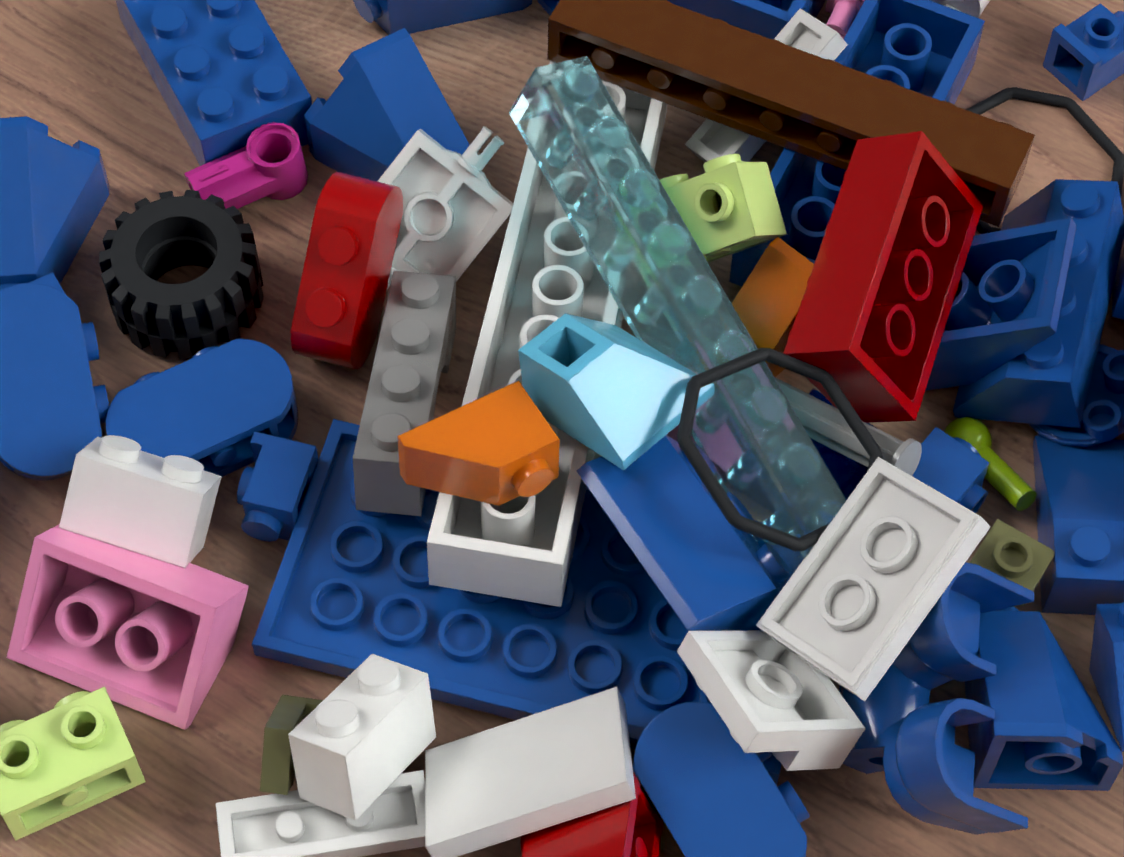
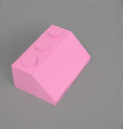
M59 525L34 537L6 658L90 692L105 686L110 700L185 730L192 724L234 645L249 585L192 563L183 568L59 528Z

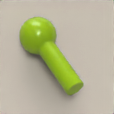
M962 417L953 420L944 429L945 433L952 438L957 437L969 442L978 451L980 456L989 462L985 479L1018 511H1023L1032 505L1037 493L991 449L992 437L984 423L975 418Z

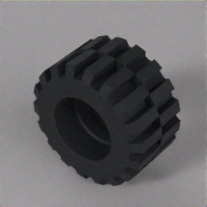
M186 190L184 196L174 197L173 191L159 193L160 199L151 203L147 198L134 203L135 212L130 214L123 211L115 219L117 230H107L102 240L105 250L99 252V265L112 313L123 335L129 333L131 342L141 350L151 344L153 355L167 358L170 351L178 352L179 360L191 359L194 351L218 346L217 344L223 341L228 343L232 340L240 339V327L251 328L257 319L255 308L262 307L264 297L262 286L264 285L254 234L249 223H244L242 213L234 206L225 209L223 199L212 194L206 200L200 198L199 191ZM194 265L208 268L200 277L189 282L166 284L157 281L166 272L181 266Z

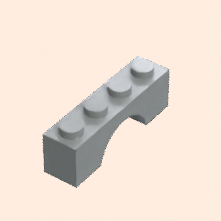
M393 271L353 454L356 510L421 516L426 489L407 485L401 477L397 436L434 419L441 372L448 373L456 333V276Z

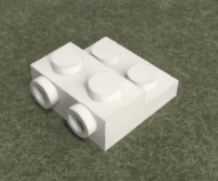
M762 630L688 631L677 650V653L694 676L698 687L706 694L728 727L731 736L741 746L745 753L772 752L786 771L840 768L866 729L827 675L775 641Z

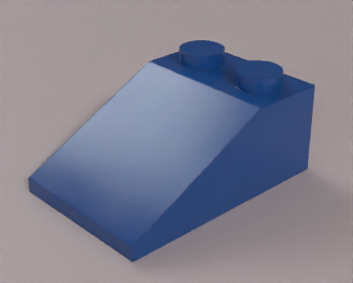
M1071 218L974 235L926 390L970 385L1056 333L1077 226Z
M1035 436L1033 440L1035 492L1037 493L1038 542L1054 551V557L1040 580L1042 613L1095 615L1097 604L1124 602V440L1113 439L1085 447L1060 445L1041 436Z

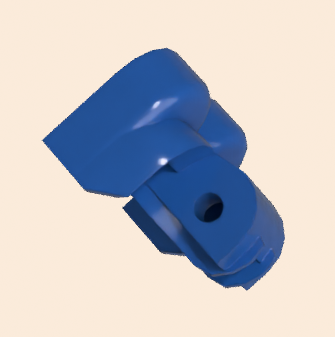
M965 562L865 702L839 685V692L866 728L843 764L866 774L884 771L885 780L892 797L904 811L923 822L975 835L1027 829V817L973 797L975 752L955 744V727L995 720V709L977 701L963 698L929 704L931 689L951 680L964 682L995 676L997 665L978 657L980 613L1034 602V592L977 564Z

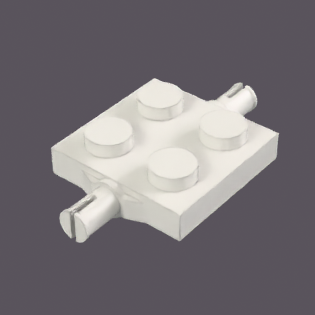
M482 127L480 133L462 155L445 149L422 129H419L377 181L400 187L403 195V215L387 290L391 285L393 271L456 276L457 282L511 214L513 203L491 186L486 175L481 171L500 146L504 144V141L496 135L483 152L479 153V150L494 133L487 127Z

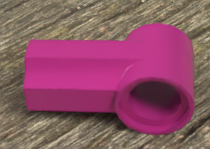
M275 122L261 125L255 129L249 136L245 147L184 173L190 190L199 191L200 198L206 200L211 194L222 198L225 209L231 206L239 209L265 196L274 200L293 198L302 192L308 181V171L298 134L292 127L284 123Z

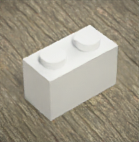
M108 435L102 438L97 437L76 454L59 528L185 568L204 547L222 476L204 471V466L200 462L189 457L170 455L163 458L141 451L139 443L126 437Z
M371 654L288 734L299 798L356 821L436 738L428 673Z

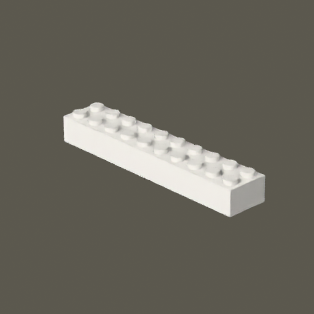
M550 60L462 406L518 380L522 385L518 350L565 313L613 324L621 328L640 240V232L631 201L650 193L667 114L666 103ZM549 423L560 439L559 477L551 481L538 494L530 497L519 496L497 506L439 492L427 539L429 585L561 607L587 489L586 484L576 470L586 462L593 460L594 451Z

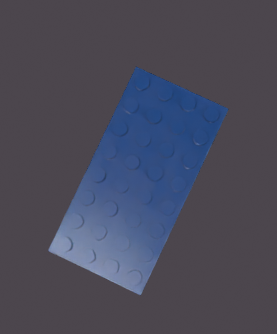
M333 419L252 642L254 655L347 678L371 654H375L428 673L431 699L514 720L617 687L626 704L631 749H636L637 742L645 727L664 710L686 702L711 703L706 694L698 687L694 676L677 653L688 630L588 487L585 493L561 607L429 585L427 539L439 492L426 489L421 516L356 510L353 454L360 425ZM752 517L756 522L798 538L812 532V530ZM753 535L761 547L768 543L780 554L791 569L792 575L811 550L809 548L805 551H793ZM772 753V757L762 763L777 785L782 764Z

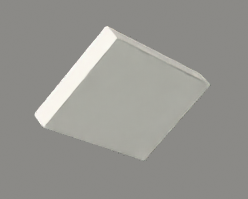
M878 457L756 626L865 702L991 526L978 514Z
M617 687L425 750V847L431 857H458L636 799L626 704Z

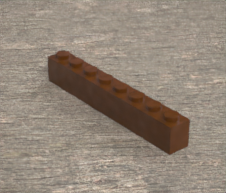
M560 0L548 18V60L844 170L848 168L858 139L922 131L983 205L979 220L997 227L1000 226L1023 176L1035 137L1034 134L1015 128L1008 123L995 121L957 107L950 102L937 100L899 86L892 81L879 79L843 66L834 60L821 58L785 45L778 40L769 39L730 25L723 20L711 18L680 7L667 0Z

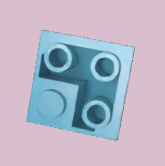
M567 313L518 350L523 388L544 418L622 470H625L679 425L687 383L693 376L697 375L616 325ZM713 383L700 388L696 409L715 394Z

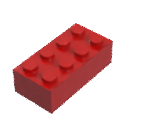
M922 131L857 140L783 353L821 368L832 375L860 419L865 423L916 421L983 209L981 202ZM807 378L837 408L822 384Z

